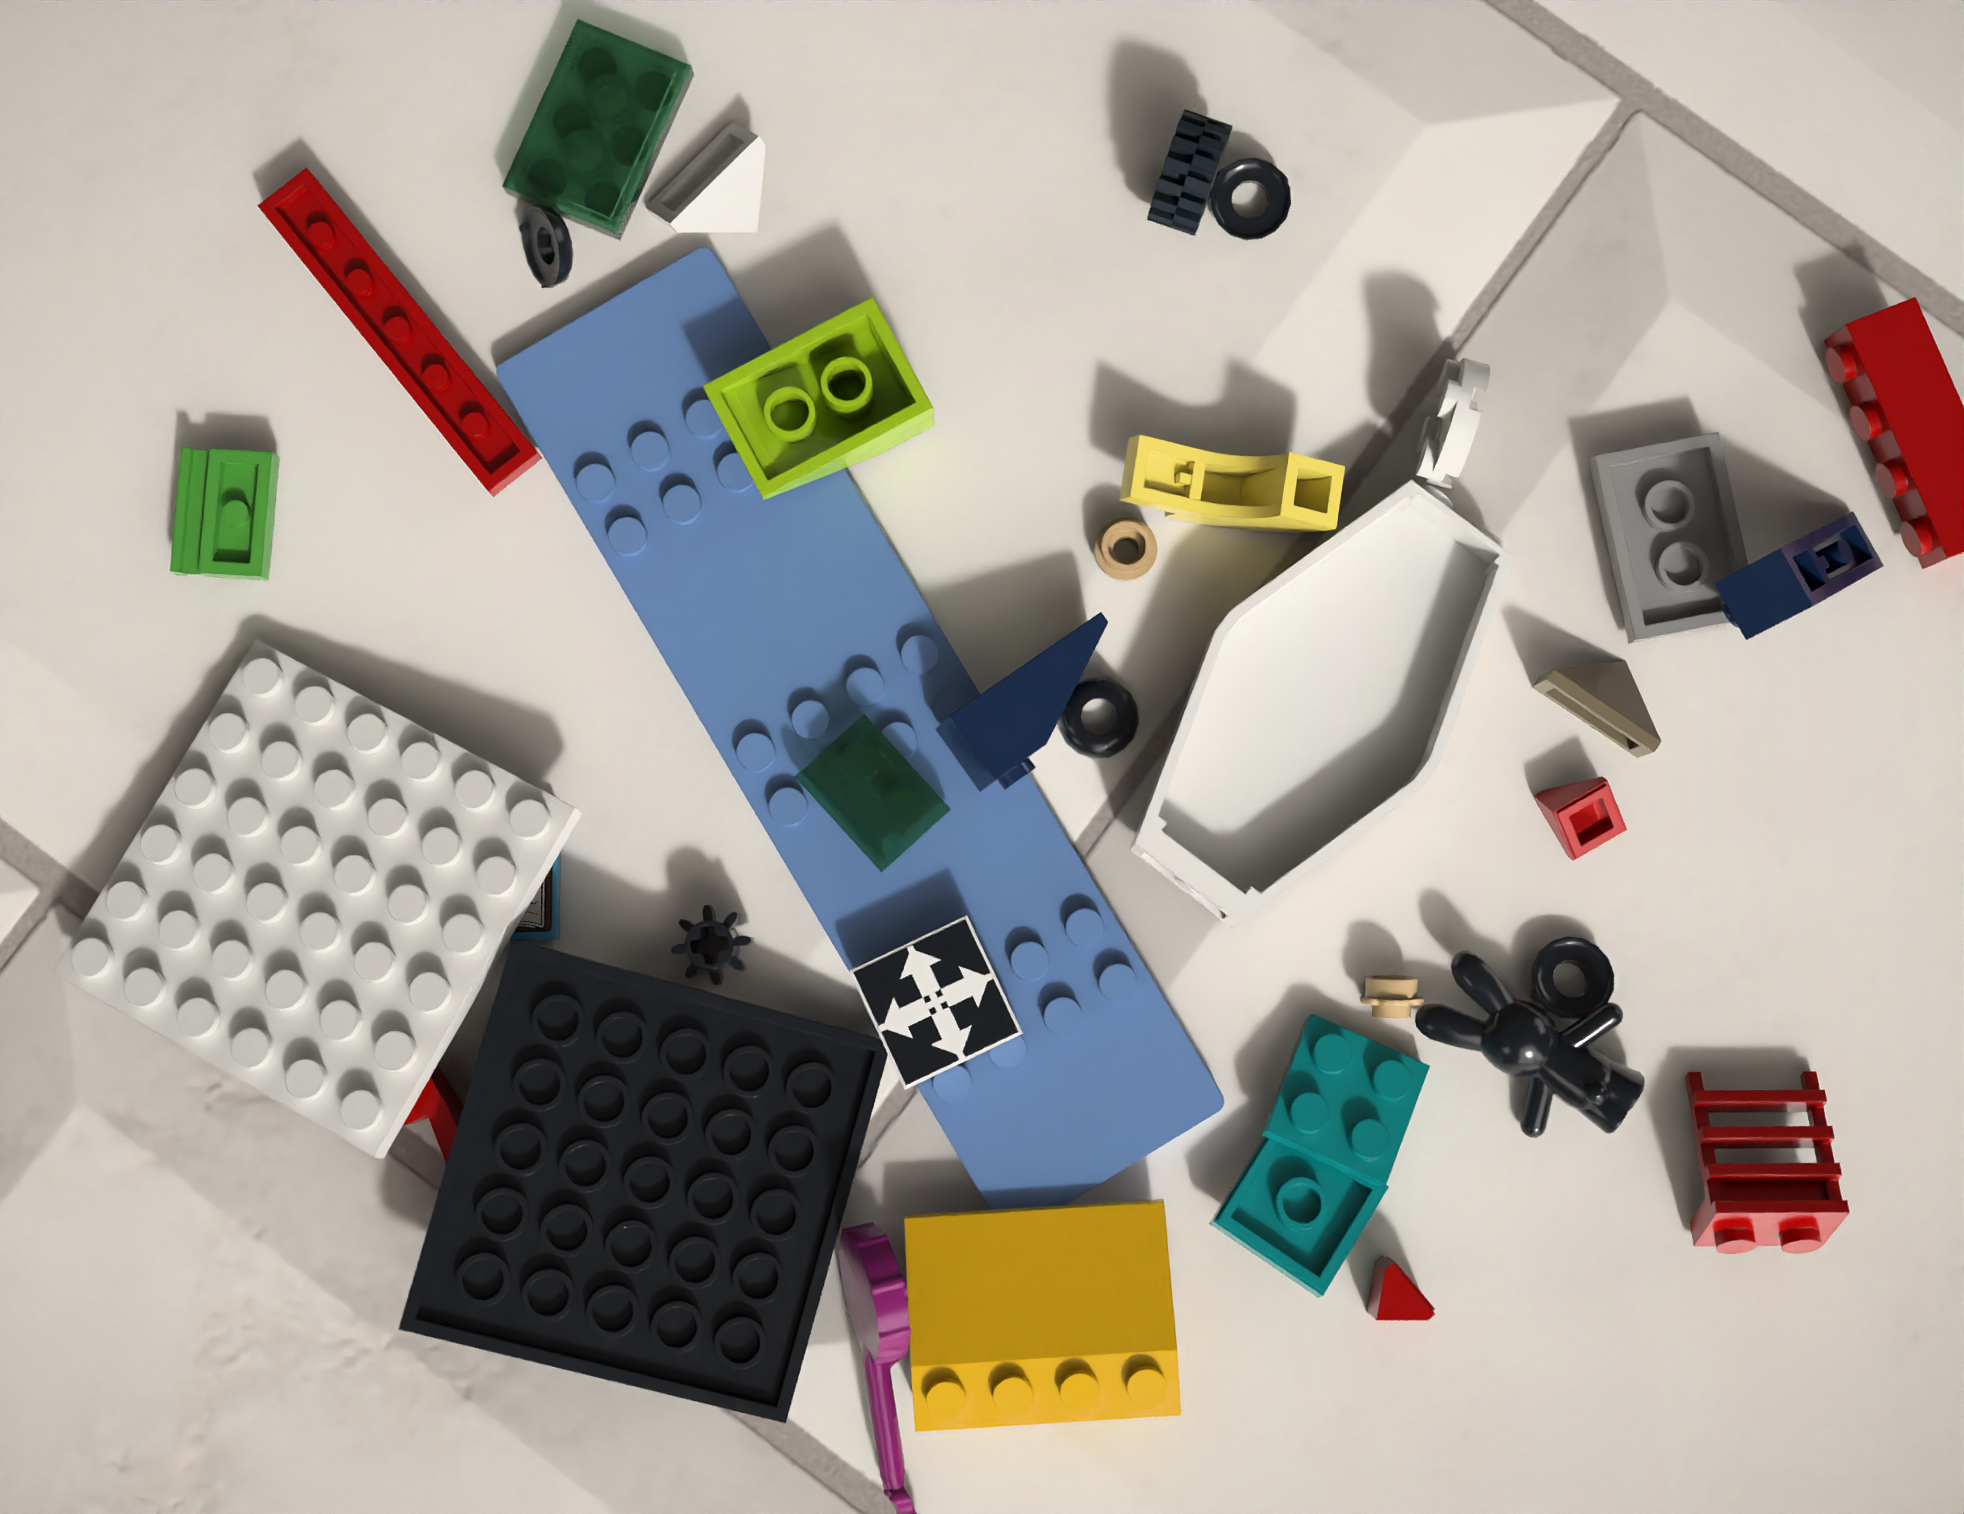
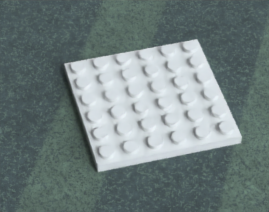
M255 639L52 974L371 1156L384 1159L582 812L565 801Z

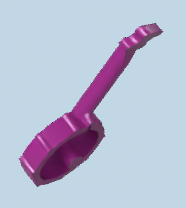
M868 1222L842 1229L838 1257L845 1303L862 1351L864 1374L884 1494L889 1497L896 1514H916L912 1501L904 1488L905 1464L890 1368L902 1358H906V1352L909 1347L911 1329L906 1301L907 1287L887 1234L878 1225H875L874 1222Z

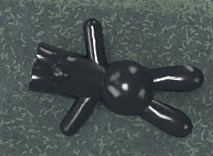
M1470 951L1456 953L1451 962L1452 975L1455 982L1489 1014V1017L1486 1021H1482L1443 1004H1425L1415 1014V1024L1418 1030L1431 1040L1481 1052L1494 1067L1505 1074L1515 1076L1530 1075L1520 1122L1521 1130L1525 1135L1536 1138L1545 1132L1553 1094L1568 1106L1578 1110L1605 1133L1611 1134L1616 1131L1643 1092L1644 1076L1639 1071L1609 1059L1605 1054L1588 1045L1622 1022L1623 1011L1621 1007L1613 1002L1602 1004L1559 1032L1554 1021L1545 1010L1533 1003L1515 999L1498 975L1481 957Z

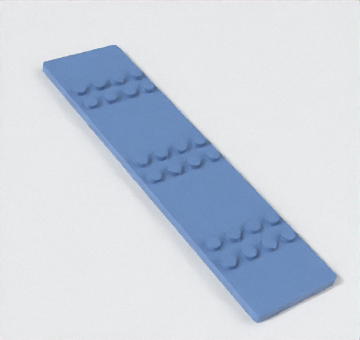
M707 247L697 248L505 360L497 368V378L848 971L966 915L968 916L1023 1034L916 1084L990 1210L1066 1205L1219 1112L1224 1105L1223 1094L1029 773L1006 790L996 780L979 792L936 731V728L943 721L979 696L980 692L845 469L766 500H763L702 386L772 350L714 252Z

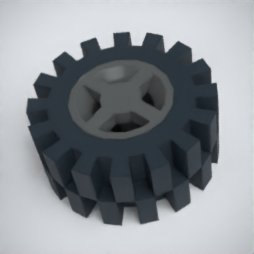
M1186 109L1183 111L1156 185L1147 220L1193 236L1196 235L1233 125Z

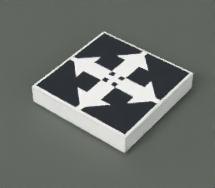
M967 915L849 971L904 1090L1023 1034Z

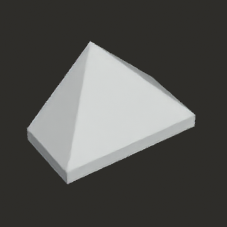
M731 122L645 208L654 218L676 232L758 233L766 144L758 135Z

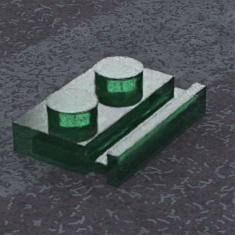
M865 714L795 776L881 873L951 811L948 805Z

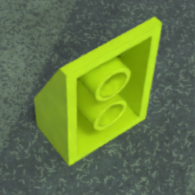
M873 297L702 386L763 500L878 456L935 426L934 407Z

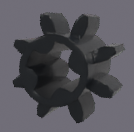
M704 905L702 911L704 921L695 925L692 921L680 919L679 925L688 934L685 944H678L672 947L671 951L675 954H687L692 963L685 973L687 978H694L703 968L710 969V978L713 984L722 985L724 978L723 968L730 965L740 971L747 969L744 961L738 958L740 946H748L754 943V938L738 936L737 932L733 929L740 920L741 915L738 912H732L723 922L716 921L714 908L711 905ZM714 927V932L717 936L727 937L729 942L728 949L718 952V962L712 963L710 954L699 953L698 942L708 939V929Z

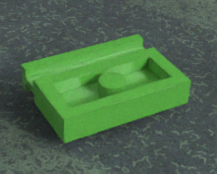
M181 447L170 572L180 576L203 575L214 578L269 581L280 457L273 452L213 448L198 450L191 447Z

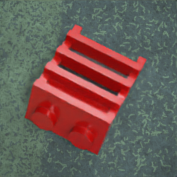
M1803 1071L1800 1076L1802 1090H1704L1701 1072H1688L1686 1074L1685 1081L1705 1193L1704 1201L1690 1220L1694 1247L1716 1246V1250L1720 1253L1740 1254L1755 1249L1756 1246H1781L1782 1251L1786 1253H1809L1820 1249L1850 1213L1848 1201L1842 1200L1838 1181L1842 1176L1840 1163H1835L1831 1146V1142L1835 1138L1833 1127L1827 1126L1824 1106L1827 1103L1825 1090H1820L1816 1071ZM1807 1112L1810 1126H1710L1708 1113ZM1814 1148L1817 1163H1717L1714 1149Z

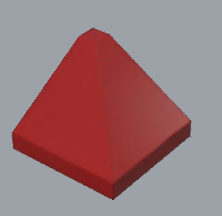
M1603 776L1543 790L1534 795L1539 809L1567 856L1572 861L1627 830L1608 780Z

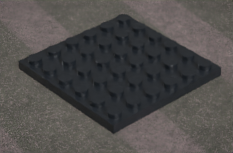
M512 939L398 1329L786 1423L888 1056L881 1038Z

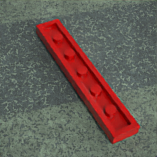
M307 167L257 205L493 497L542 459L537 450Z

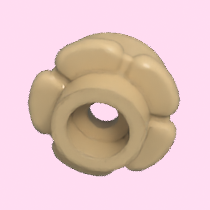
M1372 975L1366 976L1365 994L1360 996V1002L1372 1005L1373 1017L1409 1018L1411 1017V1005L1423 1004L1424 997L1418 996L1417 977Z

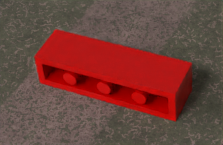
M1916 297L1845 324L1825 339L1824 343L1827 348L1825 353L1827 368L1832 378L1837 383L1843 385L1852 405L1850 418L1853 428L1863 441L1868 442L1877 463L1875 476L1878 486L1887 498L1893 500L1901 518L1900 534L1908 552L1912 556L1917 557L1922 569H1925L1964 553V406Z

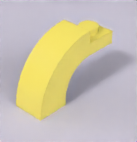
M1139 434L1128 439L1119 500L1165 511V517L1223 528L1287 533L1327 531L1337 527L1345 466L1292 452L1273 456L1221 454Z

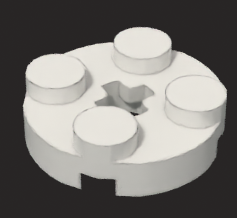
M1463 358L1460 362L1451 359L1446 360L1436 390V396L1440 397L1436 413L1438 418L1426 417L1416 447V453L1420 454L1416 475L1424 477L1425 482L1451 489L1453 477H1459L1470 451L1482 413L1481 410H1477V402L1472 401L1475 389L1487 392L1490 378L1489 365Z

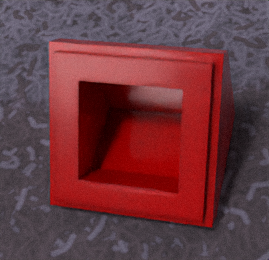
M1381 1255L1374 1262L1366 1312L1376 1321H1428L1435 1315L1433 1312L1435 1308L1394 1260L1388 1256L1384 1257Z

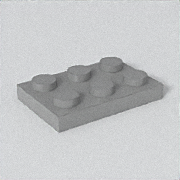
M1719 432L1595 455L1591 458L1589 465L1628 643L1730 625L1731 623L1721 608V595L1714 583L1748 566V560Z

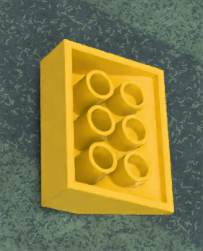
M1163 1199L904 1215L915 1432L1181 1415L1178 1352L1165 1204Z

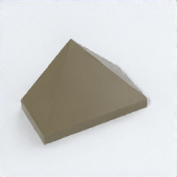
M1626 661L1555 668L1539 676L1532 688L1636 758L1655 752L1662 742Z

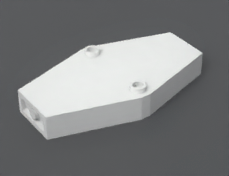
M1412 480L1404 484L1231 609L1206 644L1129 850L1231 928L1244 921L1422 789L1441 763L1515 556L1503 548L1504 541L1495 531L1481 523L1470 524L1452 510L1453 504L1445 494L1430 485H1422L1420 487Z

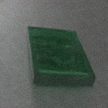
M577 19L502 187L505 192L532 205L551 207L561 217L620 241L694 77L692 66Z

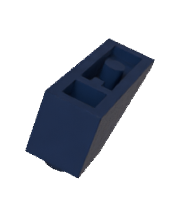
M1852 511L1714 584L1721 595L1720 604L1724 615L1732 625L1741 630L1744 638L1748 640L1815 606L1884 565Z
M1102 612L958 709L936 728L940 737L979 792L996 780L1006 790L1036 768L1029 757L1047 744L1108 624Z

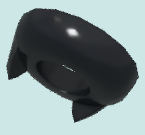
M1258 158L1239 159L1220 169L1210 194L1211 211L1218 225L1230 236L1243 240L1262 239L1274 233L1287 218L1291 205V193L1287 176L1271 162ZM1244 183H1254L1264 189L1268 204L1262 215L1249 219L1240 216L1234 210L1232 194L1238 186Z
M532 205L526 210L522 224L519 225L525 256L534 277L541 284V288H553L564 283L570 276L573 265L571 236L563 218L555 209L545 205Z
M1112 677L1089 678L1076 685L1057 724L1065 743L1076 753L1092 759L1110 758L1125 750L1134 739L1139 725L1138 706L1132 694ZM1091 700H1106L1115 708L1117 724L1112 732L1097 736L1089 733L1084 728L1081 722V713L1083 707Z
M1564 937L1551 941L1538 952L1531 967L1530 998L1535 1002L1541 1003L1547 1011L1560 1018L1579 1020L1602 1004L1607 1003L1614 991V972L1609 958L1598 946L1583 938ZM1570 963L1579 967L1584 973L1586 988L1581 996L1567 997L1557 990L1553 982V972L1557 965Z

